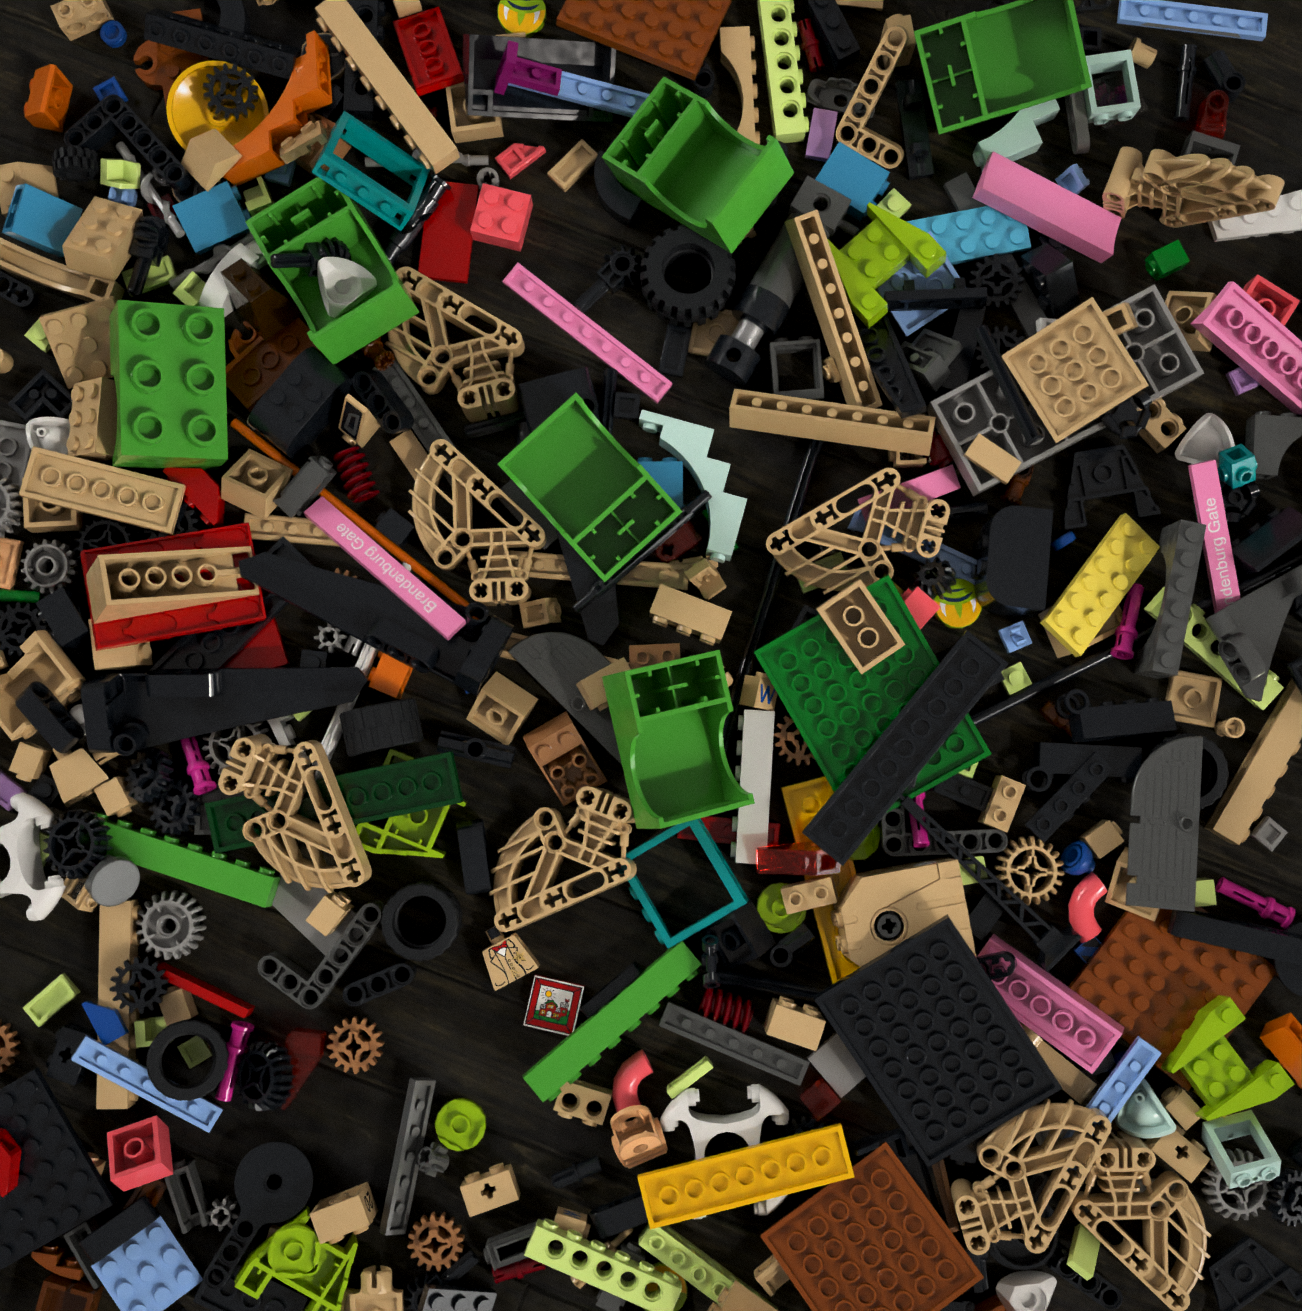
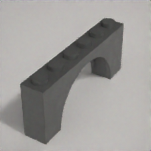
M1259 411L1246 419L1245 447L1255 455L1257 461L1256 479L1269 480L1278 475L1279 465L1285 451L1296 439L1302 437V417H1296L1295 413H1282L1280 416L1271 415L1269 411Z
M1181 519L1161 530L1160 548L1157 553H1162L1166 562L1165 590L1154 629L1145 645L1138 649L1134 674L1156 679L1178 676L1206 530L1205 524Z

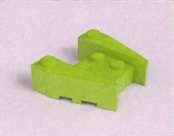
M870 202L867 204V215L872 222L842 249L838 250L827 239L849 305L855 315L868 329L888 313V303L876 290L907 262L910 261L925 278H928L946 261V251L930 234Z
M390 748L383 765L416 759V757ZM463 799V802L457 804L465 807L467 801ZM450 805L389 817L385 827L372 821L360 823L357 825L356 830L364 850L371 853L443 858L446 852L433 846Z
M1222 995L1215 997L1197 1012L1194 1017L1195 1020L1189 1029H1186L1182 1034V1039L1161 1066L1164 1071L1172 1074L1179 1069L1206 1104L1195 1113L1197 1117L1206 1121L1275 1100L1294 1085L1279 1062L1266 1059L1251 1071L1247 1068L1224 1037L1225 1034L1246 1018L1231 997Z
M305 1206L283 1226L292 1223L306 1224L310 1218V1208ZM273 1233L248 1255L235 1276V1287L255 1299L259 1298L273 1276L311 1298L304 1311H340L358 1246L357 1237L352 1233L344 1247L337 1243L329 1244V1242L320 1244L321 1255L314 1269L301 1278L288 1279L279 1276L268 1262L267 1248L270 1238L274 1235Z

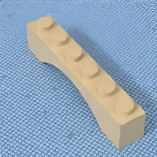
M750 26L720 27V63L728 70L735 81L742 105V118L737 132L760 145V132L755 131V123L759 122L758 107H754L753 100L757 99V83L752 82V75H756V59L751 60V51H755V37L750 36Z
M0 237V269L87 302L114 296L117 302V300H121L125 289L116 281L69 269L64 264L42 257Z

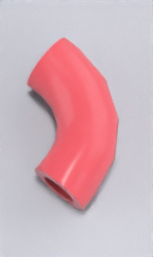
M1093 872L1085 876L1074 888L1068 903L1069 922L1073 930L1082 936L1079 940L1080 943L1093 939L1102 930L1094 917V908L1096 902L1107 893V889Z
M643 1049L624 1061L613 1079L612 1099L616 1113L629 1106L641 1105L637 1095L638 1085L642 1079L653 1073L652 1066Z

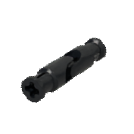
M434 173L431 176V182L420 195L414 214L407 222L414 230L404 234V228L402 231L394 228L388 236L389 241L383 250L393 267L396 266L395 262L401 253L407 251L424 226V222L439 206L438 201L446 190L452 188Z

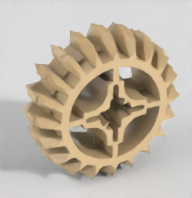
M1029 836L1027 843L1024 837H1018V845L1014 840L1009 841L1011 850L1006 847L1002 851L1006 854L1005 857L1000 855L996 857L997 860L1002 861L1001 866H994L995 870L1001 871V874L996 875L999 880H1004L1002 883L1021 900L1023 898V902L1026 905H1030L1031 899L1034 904H1040V896L1045 901H1048L1050 899L1048 891L1052 894L1057 893L1053 885H1062L1060 880H1056L1057 875H1064V871L1057 870V867L1064 864L1063 861H1055L1060 853L1058 851L1051 852L1053 845L1050 843L1044 846V842L1040 839L1035 843L1034 836ZM1026 850L1022 862L1017 865H1011L1014 858ZM1035 850L1044 857L1047 868L1038 865L1037 857L1034 856ZM1025 867H1031L1033 869L1039 870L1040 872L1033 871V874H1027L1018 869H1025ZM1011 873L1020 875L1021 884L1024 885L1023 891L1014 884ZM1047 876L1040 887L1032 890L1039 877ZM1006 892L1005 895H1006L1007 897H1009V898L1012 897L1010 894H1008V893Z

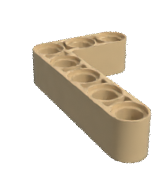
M900 25L890 27L885 32L836 130L838 142L888 169L897 167L903 160L904 151L902 147L865 127L908 43L909 33L907 29ZM894 30L901 32L903 36L901 44L897 46L893 45L890 41V34ZM880 55H887L889 57L890 66L888 69H881L879 67L878 58ZM868 79L877 81L878 90L876 93L867 91L866 82ZM860 102L865 105L866 113L864 116L855 114L854 106L856 103ZM844 126L853 128L854 137L852 139H846L843 136L842 130ZM870 137L875 140V150L869 151L864 147V140ZM892 149L897 152L898 159L896 162H889L886 159L885 154L887 150Z

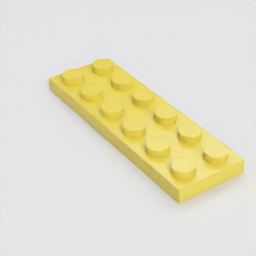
M1127 513L1120 515L1040 623L1075 657L1081 656L1154 557L1160 546Z

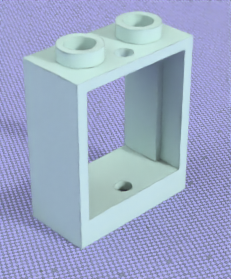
M1131 49L1085 56L1092 84L1091 88L1083 90L1087 122L1094 123V125H1102L1109 120L1118 119V121L1122 122L1132 119L1141 108ZM1122 70L1127 103L1097 107L1091 74Z
M1252 1110L1202 1122L1201 1138L1229 1189L1236 1187L1244 1188L1251 1183L1262 1180L1270 1181L1280 1175L1281 1159ZM1251 1134L1265 1159L1234 1167L1221 1142Z

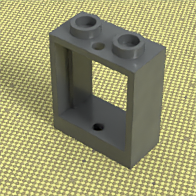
M1192 131L1184 141L1180 156L1193 152L1207 155L1212 159L1226 158L1235 165L1241 145Z
M804 336L798 338L797 341H788V338H778L773 340L774 342H770L768 355L771 393L823 401L824 386L820 339ZM812 352L814 389L779 391L776 354Z

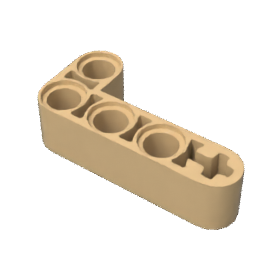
M1020 1022L1061 1084L1062 1090L1079 1104H1082L1097 1084Z

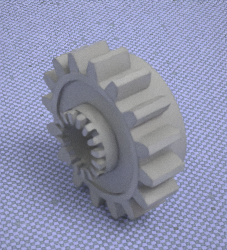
M44 539L42 545L34 543V548L31 551H25L27 556L21 560L24 563V568L21 569V572L27 576L24 581L32 583L31 589L36 591L40 589V593L48 594L49 591L53 593L61 587L67 588V583L75 584L72 576L79 575V572L75 571L74 567L80 565V563L73 560L77 554L73 551H68L69 545L64 543L61 545V542L53 540L51 543L49 540ZM53 562V569L48 573L47 565Z

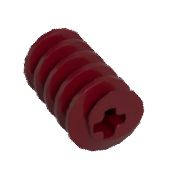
M359 446L342 450L333 457V461L338 463L337 471L342 473L340 475L341 481L346 482L343 487L346 491H350L347 494V498L354 500L353 503L366 501L380 493L379 490H371L376 481H367L372 472H364L363 469L369 466V463L360 462L366 455L365 453H357V450L360 448Z
M706 988L698 1012L701 1008L704 1009L705 1018L712 1012L713 1021L715 1022L720 1016H723V1025L732 1020L733 1029L741 1023L742 1032L745 1033L751 1022L755 1005L751 1008L750 999H747L742 1005V997L739 995L732 1001L731 992H728L723 997V990L721 988L717 989L714 994L713 989Z

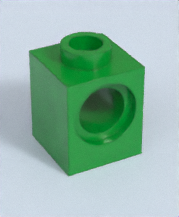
M1178 239L1152 252L1145 259V266L1149 275L1153 276L1155 281H1158L1182 269L1190 260Z

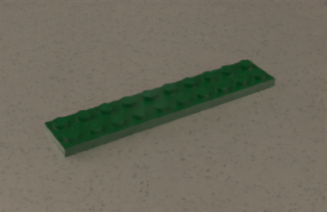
M453 751L335 776L354 825L463 802ZM324 778L317 779L316 782L323 800L328 807H331L332 798ZM266 790L260 793L267 800V803L274 808L280 792L277 791L275 795L269 797L265 796ZM306 791L297 814L320 823L309 793ZM244 795L204 803L215 854L254 846L253 842L248 841L243 836V825L248 820L269 811L264 807H260L254 800L247 799ZM337 811L330 812L329 815H334ZM279 813L277 820L280 825L284 826L285 817ZM255 823L254 830L258 835H261L262 827ZM334 823L335 828L341 827V823Z

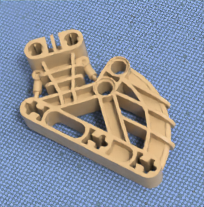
M1126 146L1120 149L1103 192V208L1120 216L1121 219L1125 218L1128 209L1136 205L1138 207H1150V209L1161 208L1163 211L1159 219L1160 222L1168 227L1178 228L1273 210L1277 205L1285 182L1282 178L1275 175L1256 176L1252 168L1248 166L1236 167L1226 158L1210 159L1204 154H1188L1175 157L1161 149L1151 150L1144 168L1142 165V153L1133 147Z
M408 266L399 268L396 271L412 300L422 306L425 321L413 316L387 332L389 341H386L384 344L392 350L402 369L422 387L425 393L430 395L439 393L451 376V380L458 391V402L466 418L472 423L489 419L488 413L496 417L495 411H499L500 415L518 411L521 403L514 386L513 358L520 356L525 349L521 333L514 327ZM470 315H475L496 327L497 330L492 334H487L466 322L465 319ZM445 320L476 338L450 345ZM410 323L429 334L431 347L410 335ZM415 348L422 349L428 355L427 359L424 360ZM446 353L449 356L447 362H437L439 355ZM508 356L505 372L501 371L502 368L499 361H490ZM469 366L463 369V374L467 379L462 381L460 376L455 374L454 370ZM428 377H436L432 384H425V380Z
M445 439L435 440L431 444L430 452L420 469L416 468L414 470L417 473L413 491L411 489L408 491L412 495V511L409 510L408 513L414 519L416 531L425 550L434 560V563L444 571L455 569L467 556L471 579L474 581L470 585L469 593L476 602L483 603L486 606H497V604L503 606L505 603L519 605L529 602L532 591L525 581L530 577L529 571L532 564L533 550L541 549L546 544L547 537L545 531ZM440 448L442 450L446 449V452L452 458L450 462L443 455H439L438 450ZM445 471L452 477V500L438 488ZM476 482L483 483L484 488L489 492L487 496L480 489L476 490L474 486ZM436 492L453 506V528L435 512ZM472 496L507 528L473 529ZM497 497L505 499L523 516V522L519 526H511L491 508L493 499ZM437 519L452 532L446 539H444L440 531ZM527 526L533 534L539 532V542L535 540L530 542L529 534L524 531ZM462 534H467L470 537V541L466 546H459L457 544V539ZM529 547L522 567H514L512 561H518L519 557L518 555H510L509 548ZM473 549H489L488 556L480 557L481 562H486L485 568H478L476 560H473L471 555ZM446 552L451 553L452 561L447 565H442L440 563L441 555ZM522 586L523 594L521 596L516 595L515 588L519 587L521 589ZM482 588L487 592L485 597L479 593Z
M885 468L771 533L766 540V547L780 565L787 570L785 575L792 574L805 582L803 584L805 588L812 585L826 589L823 593L827 594L830 591H842L858 579H861L865 587L881 579L876 577L874 573L876 566L879 564H885L888 568L887 575L890 578L893 576V567L884 551H906L909 553L914 551L925 558L934 557L940 550L943 539L941 534L945 532L943 526L947 525L950 508L944 500L931 499L928 501L925 496L919 495L910 488H905L900 484L901 477L898 471L893 468ZM885 472L888 475L893 474V485L883 484L879 487L882 492L878 493L877 486L871 480L875 478L876 483L884 479L883 474ZM864 484L871 486L873 495L870 499L848 512L841 513L837 510L836 502L838 499ZM896 488L913 501L911 509H904L905 501H900L898 508H890ZM871 503L862 538L827 529ZM831 504L834 513L838 517L833 519V515H830L825 519L826 524L816 523L814 520L817 518L816 513L820 511L824 514L830 511L827 505ZM933 505L940 506L941 511H938L940 513L938 516L931 515V510H934L932 508ZM885 525L892 529L890 537L895 539L897 532L903 535L901 543H891V545L886 546L880 545ZM787 529L789 537L794 543L789 545L787 540L781 544V550L777 548L772 549L770 547L773 543L772 538L777 537V539L785 537L782 531ZM924 540L931 542V546L928 545L930 547L928 551L921 549V545H924L922 544ZM807 541L828 548L807 559L794 547ZM866 542H872L876 547L875 553L871 556H865L862 553V546ZM833 549L855 554L832 568L812 562ZM859 557L864 566L857 568L840 569Z
M264 734L236 740L229 753V756L233 757V759L226 761V764L230 766L223 768L218 782L219 788L226 795L244 792V796L247 799L254 800L260 807H264L269 811L245 822L242 832L245 839L254 843L264 859L281 873L285 882L289 884L293 880L302 884L306 891L315 887L323 888L330 894L334 889L357 887L368 881L372 874L371 865L322 744L316 740H309L299 743L295 748H288V746L272 743L271 739ZM309 749H311V750H312V754H310L309 756H307V755H306V751H308ZM279 754H294L290 770L287 768L289 763L287 759L277 760ZM315 762L318 763V765L310 767V764ZM316 770L320 771L332 798L331 807H328L323 800L315 779ZM264 789H267L265 796L268 797L275 795L277 791L280 792L274 808L260 794ZM306 791L309 793L320 823L297 814ZM337 811L336 814L329 815L330 812ZM279 813L285 817L284 826L280 825L277 820ZM340 822L341 827L335 828L334 823ZM255 823L262 827L261 835L255 832ZM296 839L305 842L312 861L302 856ZM321 850L333 855L337 865H327ZM356 859V862L349 864V861ZM360 871L361 875L354 876L353 872Z
M585 786L579 789L576 794V802L579 806L576 808V813L568 822L569 825L567 827L561 813L557 809L543 807L538 809L532 817L517 828L506 845L497 850L498 854L501 853L497 866L491 869V873H495L493 890L489 894L490 896L494 895L496 910L494 924L496 928L502 932L518 930L632 879L637 871L636 864L633 860L626 858V847L629 846V834L632 831V827L628 823H635L630 799L613 794V792L604 788ZM547 812L551 813L553 818L548 826L545 825L543 820ZM581 820L585 822V829L578 828V832L584 835L583 843L571 838L569 834L570 830L573 827L575 828ZM615 834L620 835L621 858L604 852L607 845L615 846L617 842L611 840ZM557 835L562 839V846L559 849L553 846V839ZM541 839L543 846L530 851ZM541 853L535 871L519 878L524 860ZM564 857L593 868L553 886ZM621 865L627 866V870L623 874L613 875L611 872L620 869ZM598 872L603 874L605 879L603 886L580 897H576L573 894L572 888L576 882ZM531 879L524 899L519 901L518 884ZM564 895L565 898H561L555 901V904H551L550 900L553 896ZM518 915L519 918L511 920L509 924L506 923L505 920L508 916Z
M1046 1098L1042 1104L1032 1106L996 1127L986 1138L981 1139L977 1143L976 1152L980 1163L996 1174L990 1175L982 1181H975L973 1185L967 1179H957L951 1184L950 1188L965 1243L972 1254L982 1255L989 1250L990 1242L996 1243L999 1240L1011 1241V1239H1023L1026 1248L1035 1254L1042 1253L1047 1249L1111 1132V1123L1102 1110L1075 1105L1072 1099H1069L1066 1103H1050L1051 1100ZM1101 1120V1125L1096 1124L1095 1126H1093L1092 1123L1094 1121L1099 1122ZM1062 1129L1075 1130L1072 1137L1057 1140ZM1050 1130L1042 1145L1029 1148L1036 1133ZM1016 1144H1018L1016 1150H1015V1151L1012 1150V1148H1013ZM991 1148L996 1151L992 1157L987 1158L983 1156V1152L986 1149ZM1015 1161L1019 1163L1015 1170L1006 1169L1010 1162ZM1054 1169L1034 1204L1026 1176ZM1000 1177L1007 1179L1011 1191L1001 1192L999 1185H995L997 1192L987 1191ZM1058 1188H1065L1066 1190L1051 1217L1042 1218L1041 1215L1054 1191ZM1020 1217L1022 1224L1021 1234L999 1229L1005 1224L1011 1229L1010 1221Z
M1123 1131L1117 1132V1136L1110 1132L1109 1137L1087 1174L1084 1192L1078 1191L1069 1208L1077 1220L1171 1310L1184 1311L1190 1305L1189 1294L1196 1285L1198 1278L1200 1280L1204 1279L1201 1271L1205 1256L1208 1259L1211 1257L1206 1252L1207 1236L1210 1238L1212 1235L1206 1230L1201 1209L1182 1178L1173 1171H1165L1152 1183L1149 1171L1156 1162L1153 1151L1138 1137L1128 1135ZM1096 1178L1102 1179L1097 1180V1185L1106 1193L1089 1194L1091 1186L1094 1187ZM1136 1179H1141L1143 1185L1146 1186L1147 1189L1143 1193H1133L1140 1191V1185L1136 1182ZM1177 1182V1187L1169 1191V1187ZM1160 1201L1158 1207L1151 1209L1154 1202ZM1081 1205L1089 1209L1088 1214L1080 1207ZM1174 1211L1177 1214L1179 1225L1170 1217ZM1142 1219L1143 1247L1115 1220ZM1101 1221L1109 1222L1123 1235V1241L1119 1245L1110 1244L1096 1230L1098 1223ZM1168 1221L1180 1232L1179 1252L1168 1242ZM1168 1249L1177 1257L1170 1273L1168 1272ZM1132 1253H1134L1135 1256H1137L1140 1260L1136 1261L1132 1259ZM1169 1289L1176 1294L1174 1297L1167 1292Z

